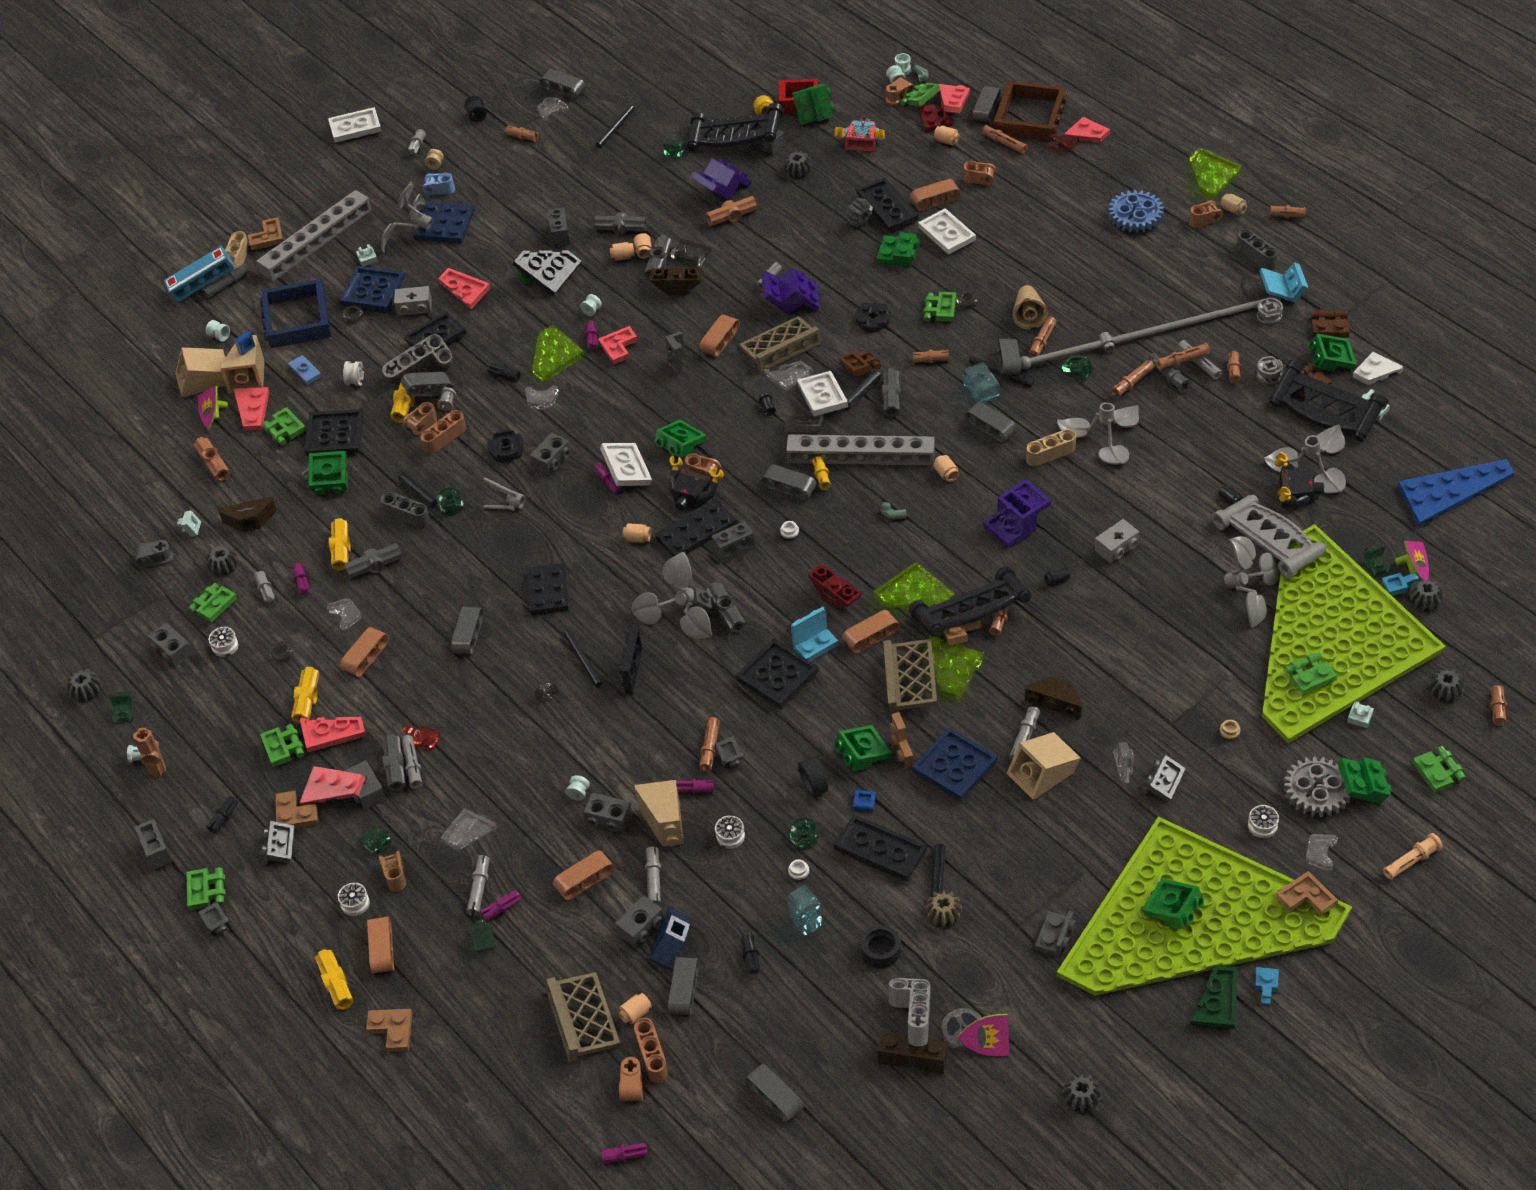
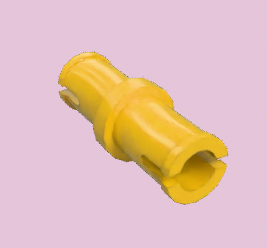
M816 456V460L814 458L812 460L815 478L818 479L821 490H828L831 487L828 477L829 471L825 467L823 457Z

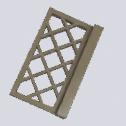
M797 316L739 344L744 353L757 363L758 369L763 372L822 343L819 329L816 326L812 328L801 317ZM766 338H770V341H763V340L766 339Z
M931 639L892 644L891 640L883 641L888 704L891 715L898 713L902 709L938 705ZM928 646V649L923 654L916 651L920 647ZM906 649L909 651L903 657L897 654V650ZM912 654L919 657L914 663L907 660ZM923 660L929 663L924 670L918 667ZM903 663L910 666L905 672L899 670ZM914 669L920 672L915 679L909 676ZM924 676L931 679L926 685L919 682ZM904 679L911 682L906 688L900 685ZM915 685L922 688L917 694L910 691ZM928 692L932 695L933 699L924 700L921 696ZM906 694L912 697L909 702L901 703V699Z
M596 972L556 981L555 977L546 979V993L569 1062L577 1061L578 1056L620 1046V1040ZM593 980L595 985L592 990L582 986L584 982ZM570 986L574 988V991L569 995L563 992L561 987ZM578 990L588 995L584 1002L574 997ZM591 997L600 1001L598 1008L588 1004ZM570 1002L581 1006L577 1013L568 1009ZM584 1008L594 1012L590 1019L580 1015ZM597 1015L606 1018L607 1021L604 1026L594 1022ZM576 1020L586 1023L583 1030L574 1027L573 1024ZM590 1026L600 1030L596 1037L586 1033ZM603 1033H607L612 1036L613 1041L604 1042L600 1040V1037ZM584 1037L592 1041V1044L581 1048L579 1042Z

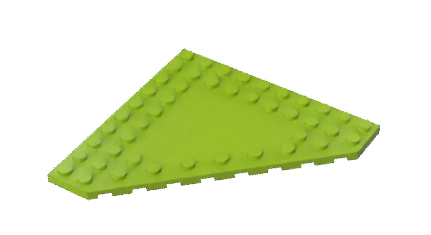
M1315 524L1303 530V532L1312 543L1322 542L1326 546L1324 555L1298 570L1297 574L1289 579L1280 574L1262 717L1287 743L1292 742L1353 706L1354 703L1365 699L1443 653L1446 647ZM1292 541L1287 549L1303 548V546ZM1320 652L1323 659L1317 662L1319 664L1327 662L1337 674V680L1305 695H1301L1291 682L1292 676L1295 674L1293 672L1286 674L1284 667L1290 665L1292 661L1304 659L1308 654ZM1306 666V667H1303L1302 669H1303V671H1306V670L1310 669V667H1309V666Z
M1158 817L1057 971V977L1097 996L1213 970L1215 966H1232L1327 945L1334 942L1348 918L1352 906L1338 900L1336 906L1320 915L1305 901L1289 912L1275 898L1276 892L1293 882L1294 879ZM1161 878L1199 886L1204 898V904L1201 909H1196L1193 923L1191 925L1187 924L1184 930L1166 926L1162 919L1143 914L1142 909Z

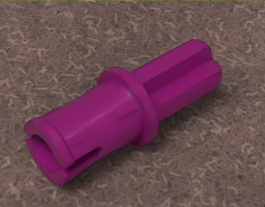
M588 321L585 324V338L588 348L596 349L599 336L596 331V323Z
M597 463L595 466L598 469L594 467L593 471L602 479V483L606 484L614 493L621 491L622 486H616L611 472L603 463Z
M296 563L292 566L294 583L297 584L301 595L308 594L310 592L308 585L309 577L305 574L304 565Z
M693 778V781H676L678 792H693V794L700 792L714 793V780H695Z
M514 890L501 899L496 898L494 903L481 909L480 912L486 922H488L498 914L506 913V909L520 902L521 896Z
M645 1143L629 1146L621 1144L620 1147L603 1149L604 1164L617 1161L627 1162V1159L646 1156L648 1153Z

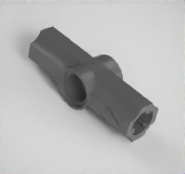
M622 212L617 213L615 216H595V230H611L618 235H623L627 231L646 232V217H629Z
M667 235L657 237L654 247L650 249V258L644 272L649 280L651 268H663L666 266V257L672 244L671 239Z
M888 368L884 371V385H882L884 414L888 417H895L899 414V401L901 400L899 371H896L894 368Z
M395 543L378 551L372 548L368 549L363 553L362 557L345 563L344 567L348 577L351 579L368 571L378 573L384 568V565L403 557L399 546Z
M714 582L710 584L706 592L710 593L711 601L718 610L719 617L724 620L731 632H741L746 626V622L736 608L734 599L728 595L721 583Z
M390 734L386 735L383 739V765L387 775L388 789L400 792L406 787L404 774L406 767L405 759L401 749L400 737Z

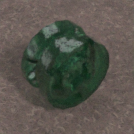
M447 487L438 492V497L436 498L442 514L452 516L463 510L464 501L459 489Z
M801 817L795 819L789 826L790 841L795 848L807 850L817 844L819 835L818 827L814 820Z

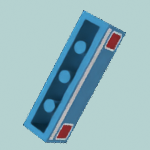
M220 246L164 281L169 294L178 303L235 269L229 254Z

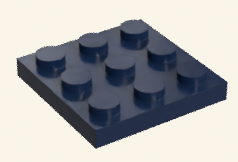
M427 201L422 213L432 217L433 221L428 230L422 227L415 229L413 233L414 240L462 243L475 211L474 205Z
M356 266L339 299V303L343 306L388 312L395 298V289L400 288L405 274L400 271Z
M948 727L912 766V771L962 801L996 764L998 756Z

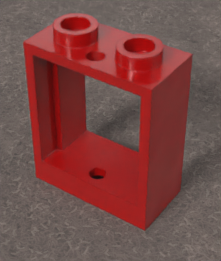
M818 79L779 80V104L784 108L783 113H797L794 99L787 98V94L818 85Z

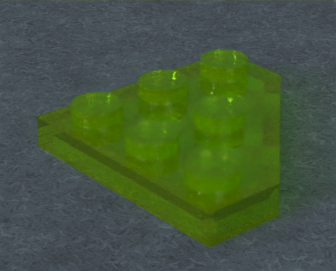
M1201 147L1190 157L1199 191L1212 198H1215L1242 171V165Z
M551 325L538 334L532 367L533 373L545 382L584 357V350Z
M914 562L874 590L873 597L885 607L909 608L910 604L916 600H922L930 607L954 598L955 593L920 564Z
M929 635L928 639H931L935 680L939 685V689L942 695L961 701L984 658V653L959 644L949 646L946 640ZM928 646L922 648V654L928 649Z

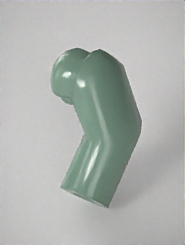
M917 64L914 65L913 72L919 74V81H927L929 78L928 70Z
M889 502L881 504V513L890 520L907 519L906 509L893 510Z

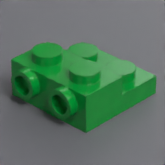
M819 84L792 93L800 125L833 117L832 112H835L833 103H830L831 91L826 85Z
M900 232L899 237L884 235L877 255V263L910 267L912 260L915 261L916 249H919L920 239H917V234Z
M1316 334L1309 343V350L1313 351L1314 354L1313 363L1317 364L1318 369L1334 372L1337 367L1354 370L1357 365L1349 339Z
M677 420L657 429L654 442L659 448L667 449L671 455L682 458L693 453L694 446L705 442L707 435L684 421Z
M345 451L309 453L308 486L311 492L323 495L325 491H332L338 494L342 493L343 490H348L347 454Z
M872 725L839 731L834 742L835 750L842 753L845 765L851 766L853 771L871 768L873 762L890 759L892 754Z
M1363 757L1359 762L1346 758H1341L1337 762L1347 796L1381 804L1390 796L1391 786L1386 782V770L1382 768L1380 761Z
M1161 878L1142 911L1145 916L1162 919L1166 926L1184 930L1187 924L1191 925L1193 923L1194 912L1197 908H1202L1204 898L1199 886Z

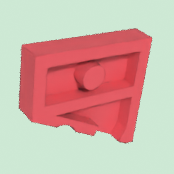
M1082 117L1064 133V139L1069 140L1070 137H1078L1079 141L1101 143L1110 135V129Z

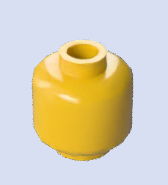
M761 95L755 99L753 109L756 115L767 113L768 106L773 103L770 97Z

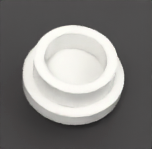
M786 521L782 524L780 533L784 538L791 539L799 534V527L793 521Z
M794 860L788 868L790 877L795 880L806 878L809 874L808 864L803 860Z

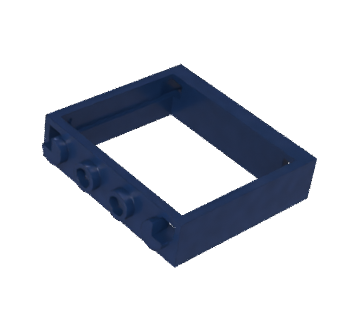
M322 279L261 290L262 297L259 298L261 308H263L261 309L262 319H265L262 320L264 331L266 330V332H263L264 340H268L270 348L332 337L326 293ZM317 295L321 322L272 331L269 304Z

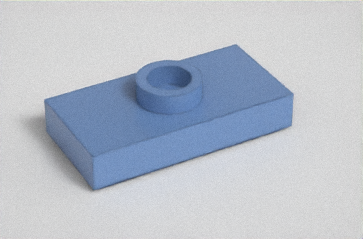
M303 355L288 363L289 368L307 386L322 378L321 373Z

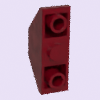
M822 563L808 573L809 579L822 599L835 609L849 607L862 596L861 592Z

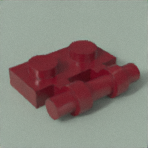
M942 102L940 103V108L937 109L935 105L919 107L925 133L935 131L938 126H952V116L949 112L944 111Z

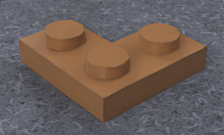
M278 217L263 220L264 231L248 235L251 250L275 246L283 242Z
M981 620L944 629L943 635L949 646L967 642L966 631L982 628Z
M898 712L892 714V723H889L892 733L890 740L892 746L897 747L899 762H903L905 768L909 769L913 766V754L906 740L905 724Z
M296 791L276 794V822L294 825V828L318 825L317 804L298 806Z
M1309 871L1276 892L1275 898L1289 912L1307 901L1320 915H1323L1338 903V899Z
M369 1010L367 1033H387V1052L409 1051L412 1010Z

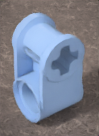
M450 173L427 174L424 178L425 184L422 187V191L426 195H450L455 191V185Z

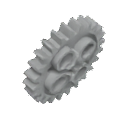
M1306 757L1304 763L1298 760L1297 766L1291 765V770H1287L1286 777L1284 778L1283 789L1286 791L1285 797L1290 798L1289 804L1296 803V810L1303 808V814L1311 811L1312 817L1316 812L1319 813L1320 817H1323V812L1331 816L1332 810L1339 813L1340 808L1345 809L1346 803L1350 801V796H1347L1338 764L1333 766V760L1326 763L1324 757H1322L1321 761H1317L1316 757H1313V761H1309Z

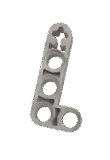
M433 334L383 365V376L387 381L393 382L432 357L440 367L448 368L453 362L452 353L439 335ZM433 341L440 343L438 347H432L430 344ZM419 350L425 352V354L421 357L415 355L416 352ZM447 355L449 360L443 362L440 360V357ZM407 359L410 361V364L403 366L401 361ZM390 369L394 374L391 375L388 373V370Z
M892 979L889 982V1004L897 1008H909L908 1042L913 1046H923L928 1042L930 982L925 979Z

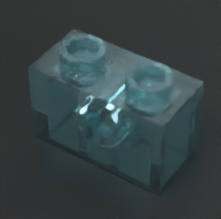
M984 362L964 369L963 383L965 387L971 390L974 399L976 398L978 402L986 403L1000 397V384Z
M806 885L787 895L790 919L804 936L816 931L822 925L819 900Z

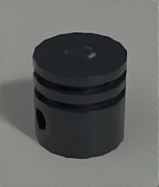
M473 95L465 100L464 106L469 119L473 122L483 121L487 116V110L481 97Z

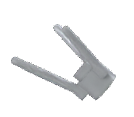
M483 478V481L507 494L506 502L509 503V506L484 505V509L515 511L516 508L521 509L523 507L525 495L512 491L492 480Z

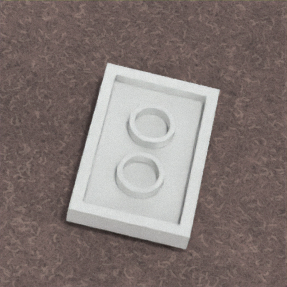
M375 107L328 118L335 142L381 132Z
M943 209L918 222V228L947 254H951L976 240V235L947 209Z
M831 371L797 380L798 387L813 416L848 407V401Z
M602 443L600 450L616 486L651 484L652 478L636 443Z

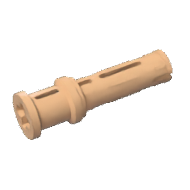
M1430 833L1427 839L1421 843H1415L1411 851L1387 867H1384L1383 872L1385 876L1392 880L1419 860H1427L1430 854L1436 850H1442L1443 844L1434 833Z

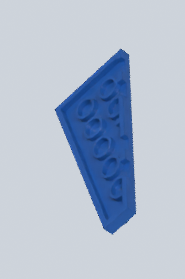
M1505 459L1399 481L1398 487L1418 527L1424 525L1425 521L1429 519L1434 520L1444 511L1449 512L1468 502L1473 496L1485 493L1486 489L1492 486L1496 487L1513 478L1514 471L1508 460Z

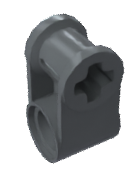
M165 540L142 543L137 546L136 564L142 568L169 564L174 558L173 553L169 551V544Z

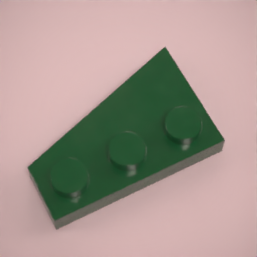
M1214 967L1190 1025L1235 1029L1237 967Z

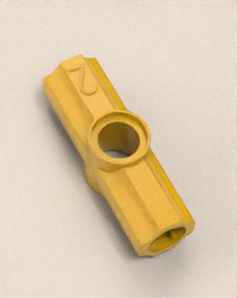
M400 383L399 389L395 390L393 395L394 404L390 414L391 419L397 423L403 422L405 416L408 415L409 408L413 407L415 397H410Z
M341 518L335 519L331 523V537H329L332 569L337 571L345 570L344 564L348 562V552L351 550L348 523Z
M306 667L302 670L299 685L294 689V707L291 718L298 724H301L300 718L310 719L312 705L317 702L319 671L313 667Z
M324 949L319 951L317 956H315V960L322 974L321 978L326 990L330 992L336 1009L345 1010L354 1002L347 987L348 983L341 966H338L332 950Z

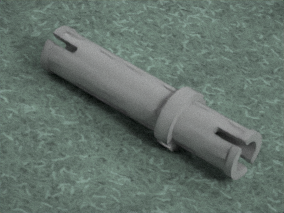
M1182 340L1177 346L1179 351L1193 348L1185 340ZM1204 356L1189 360L1197 364L1214 380H1217L1222 375V370Z
M1029 707L1025 719L1020 723L1019 734L1009 755L1011 760H1013L1019 743L1030 740L1031 734L1036 729L1035 724L1040 715V710L1036 707Z
M406 735L401 738L406 762L405 772L409 777L410 787L417 789L423 784L420 775L421 766L417 761L414 739L412 736Z
M652 846L646 848L647 863L645 865V872L647 873L648 899L660 906L659 872L661 871V864L659 863V849L656 847L654 852V847Z
M483 855L477 857L476 869L472 873L473 883L466 913L471 916L473 908L474 916H478L480 913L483 890L489 876L487 871L490 858L485 856L484 863H482Z

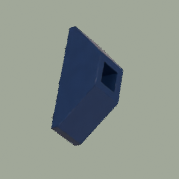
M670 906L668 907L652 950L650 961L666 969L670 968L685 941L690 926L688 915Z

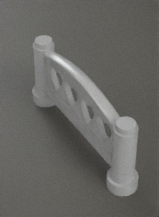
M1248 495L1228 508L1218 510L1212 514V521L1219 530H1223L1231 524L1281 560L1278 563V568L1285 578L1289 579L1295 576L1298 570L1323 556L1326 552V546L1322 542L1312 543L1307 535L1289 519L1269 508L1259 505V500L1255 495ZM1250 513H1256L1258 517H1262L1259 520L1247 521ZM1264 522H1269L1271 526L1276 527L1275 529L1260 530ZM1277 532H1283L1285 536H1289L1287 539L1274 540ZM1292 541L1303 546V548L1287 549Z

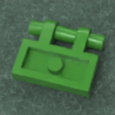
M934 83L916 85L910 93H906L900 103L903 106L909 104L921 107L941 90L940 86Z
M939 292V296L928 293L924 301V321L929 322L932 316H936V321L953 322L956 292Z
M287 407L273 414V421L270 423L268 421L262 423L266 433L272 435V439L281 446L286 444L284 439L286 436L292 440L306 432L304 424Z
M214 583L210 587L205 588L204 593L199 598L196 597L188 609L192 613L197 611L200 617L212 623L237 599V596L223 586L219 588Z
M1320 652L1308 654L1304 659L1292 661L1290 665L1284 667L1286 674L1292 672L1295 674L1292 676L1291 682L1301 695H1305L1337 680V674L1327 662L1321 664L1317 662L1323 659ZM1306 666H1309V667H1310V669H1308V670H1306V671H1303V669H1302L1303 667H1306Z
M292 724L287 725L284 732H281L279 727L260 734L272 767L291 761L290 754L295 753L298 758H302L305 755L303 743L298 739V731L294 729ZM289 740L291 744L286 745L285 741Z
M1440 746L1436 750L1440 756L1435 757L1432 751L1413 758L1412 762L1434 793L1452 787L1454 783L1452 779L1455 777L1459 782L1466 779L1463 768L1455 763L1453 755L1444 746ZM1447 764L1449 770L1446 771L1442 765Z
M207 868L187 872V906L189 910L206 908L210 906V900L215 899L219 906L224 905L226 890L223 886L225 875L222 868H216L215 874L210 875ZM215 884V889L210 890L209 885Z

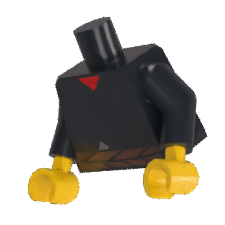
M1280 452L1276 455L1275 465L1277 467L1282 466L1279 479L1280 490L1277 492L1278 495H1281L1279 499L1282 508L1295 507L1299 509L1312 503L1313 494L1324 493V482H1313L1312 473L1293 466L1287 461L1288 457L1285 453Z
M674 456L670 457L673 469L670 470L669 487L678 510L684 511L687 506L699 508L702 503L714 497L719 484L717 481L724 477L722 470H719V473L716 475L717 468L713 467L710 471L712 477L683 468L679 471L678 467L682 465V459L679 457L678 462L674 464Z

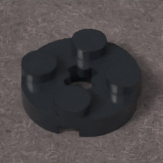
M864 302L860 305L855 315L856 324L861 326V329L866 332H879L884 326L885 328L888 327L891 321L890 311L886 304Z
M506 429L494 433V437L491 440L489 438L487 443L488 451L496 462L512 460L522 456L524 441L521 434H516L513 430Z

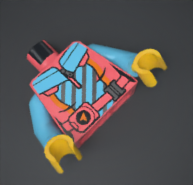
M863 117L861 121H852L847 128L835 127L834 136L845 140V150L876 151V140L880 142L885 139V130L876 128L875 122L870 121L867 117Z

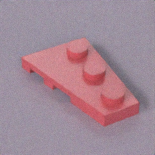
M939 84L941 89L939 91L940 98H942L944 111L960 113L970 94V88H966L963 85Z
M450 268L439 277V283L470 309L490 290V283Z
M268 387L234 389L244 430H262L269 397Z
M324 717L317 718V720L300 718L308 752L366 737L361 717H337L335 720H325Z
M314 766L300 804L304 806L310 805L313 802L323 803L329 799L336 798L340 800L359 796L366 777L362 774Z

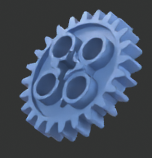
M1128 190L1127 194L1121 192V197L1116 195L1115 199H1112L1111 203H1109V220H1112V224H1117V228L1122 226L1123 231L1129 229V232L1135 230L1138 233L1141 229L1145 232V228L1151 230L1152 226L1157 227V223H1161L1164 214L1163 202H1160V198L1155 199V194L1149 196L1150 192L1143 194V190L1140 193H1137L1136 190L1133 193Z

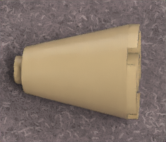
M1026 285L1018 291L1012 316L1016 325L1030 330L1033 327L1038 328L1044 324L1048 317V310L1032 286Z

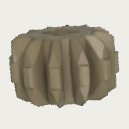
M943 890L942 894L935 892L934 897H929L926 912L928 913V919L934 920L935 926L939 923H942L943 927H945L946 923L953 926L954 920H959L962 906L959 897H954L953 892L946 894Z

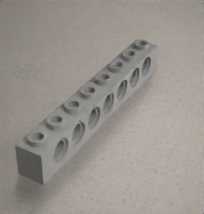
M357 190L353 191L259 258L256 262L260 273L271 281H275L372 211L369 198Z
M788 435L787 462L813 464V458L816 460V456H821L824 459V464L934 465L935 440L934 437Z

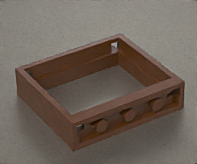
M1008 80L994 120V129L1001 130L1004 134L1012 137L1052 142L1053 136L1057 134L1058 125L1061 122L1060 114L1063 115L1064 104L1067 103L1068 95L1065 94V87ZM1013 96L1056 101L1049 124L1006 120Z

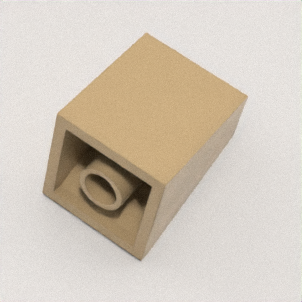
M252 335L255 347L241 355L238 353L236 344H234L221 364L220 369L228 393H233L234 389L263 388L264 357L257 335Z
M181 348L176 369V378L181 397L207 391L215 385L217 388L226 386L220 369L221 364L226 358L223 349Z
M1053 732L1019 743L1007 774L1032 799H1036L1073 774L1080 757Z
M676 780L635 785L639 811L662 846L683 844L680 802Z

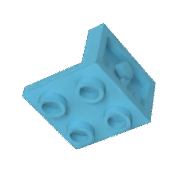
M1293 263L1284 275L1264 268L1260 269L1266 291L1271 296L1297 302L1308 289L1300 264Z
M824 607L812 611L809 615L791 624L793 649L809 661L838 646V640L827 629L826 610Z

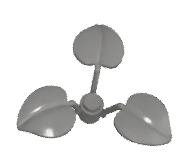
M411 181L401 193L398 207L402 208L405 204L410 208L409 220L413 219L415 224L390 223L381 238L382 252H384L385 245L396 226L414 227L416 229L422 227L428 230L432 224V217L419 212L426 204L421 194L417 195L412 206L408 204V198L413 190V182Z
M1105 402L1100 405L1099 413H1096L1091 425L1083 418L1057 419V424L1061 431L1066 429L1073 430L1076 433V438H1083L1087 436V431H1091L1099 419L1102 424L1108 425L1109 447L1100 449V460L1114 465L1125 464L1129 460V452L1122 445L1112 446L1111 422L1113 424L1117 423L1118 426L1123 428L1137 425L1139 422V407L1136 405L1115 410V406L1112 403Z
M1340 425L1328 428L1317 436H1308L1305 439V447H1302L1299 457L1297 451L1289 447L1280 448L1269 456L1264 457L1266 464L1272 470L1280 473L1282 466L1277 467L1275 465L1276 455L1280 452L1285 453L1288 457L1287 461L1298 468L1297 461H1300L1306 452L1310 457H1317L1322 474H1318L1314 482H1324L1325 494H1336L1345 489L1346 479L1342 471L1337 468H1330L1325 471L1320 457V452L1323 453L1325 451L1328 454H1336L1344 448L1345 438Z
M1234 537L1229 539L1240 568L1232 571V573H1227L1224 577V582L1229 589L1236 588L1237 591L1248 592L1246 606L1250 628H1254L1266 617V603L1262 595H1257V591L1243 586L1248 583V578L1262 575L1263 582L1266 585H1274L1279 579V568L1275 557L1270 553H1264L1259 559L1261 572L1248 575L1243 573V570L1249 569L1253 565L1252 560L1256 556L1255 547L1247 537Z
M681 552L666 561L663 566L665 580L669 584H674V587L681 591L677 592L675 598L662 603H658L657 596L654 593H643L634 600L632 612L642 623L654 624L661 617L659 607L673 602H677L681 606L686 605L684 610L686 615L680 619V625L684 633L696 639L709 638L712 636L708 614L701 607L690 608L692 606L691 602L694 600L693 589L688 588L691 583L692 572L686 554Z

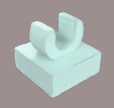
M369 244L367 245L368 248L362 250L359 247L358 251H356L361 266L378 262L376 254Z
M190 510L184 513L183 518L178 519L176 526H182V532L188 533L193 537L198 535L201 521Z
M1359 702L1354 703L1347 722L1367 728L1374 708H1371L1369 705H1361Z

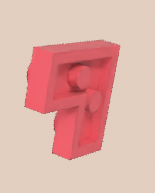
M630 326L598 338L600 346L613 364L629 359V353L625 346L638 341L636 334Z

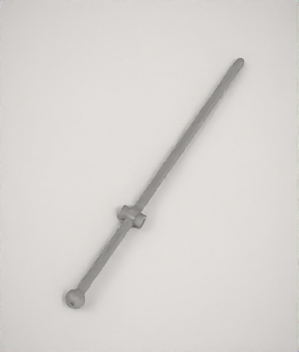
M1277 296L1269 297V298H1275V299H1277V300H1279V301H1281V299H1282V298L1277 297ZM1261 300L1115 337L1109 335L1108 332H1103L1099 335V341L1032 358L1022 356L1020 357L1021 369L1027 370L1033 364L1100 347L1105 352H1111L1115 349L1114 344L1258 308Z

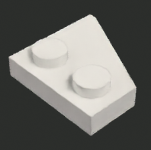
M1372 352L1353 372V378L1370 385L1378 380L1388 378L1389 374L1394 372L1400 374L1403 371V366Z

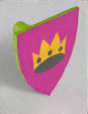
M216 385L198 395L200 418L208 430H210L213 421L219 419V408L226 409L228 406L227 402L217 400Z
M1404 541L1407 554L1396 558V564L1399 566L1407 563L1410 574L1416 573L1420 579L1422 578L1427 581L1429 578V565L1423 542Z
M996 1014L980 1018L968 1025L957 1038L966 1047L986 1056H1010L1008 1014Z

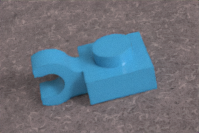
M1401 573L1383 577L1381 583L1391 596L1408 592V588L1410 589L1419 578L1416 573L1404 577Z
M1256 967L1255 990L1262 991L1261 1004L1270 1005L1271 992L1277 993L1279 969Z

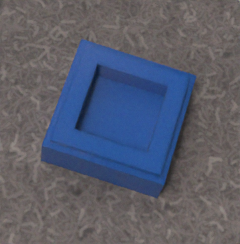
M246 331L234 340L238 353L241 355L255 347L252 333Z
M855 790L853 811L873 813L876 792Z

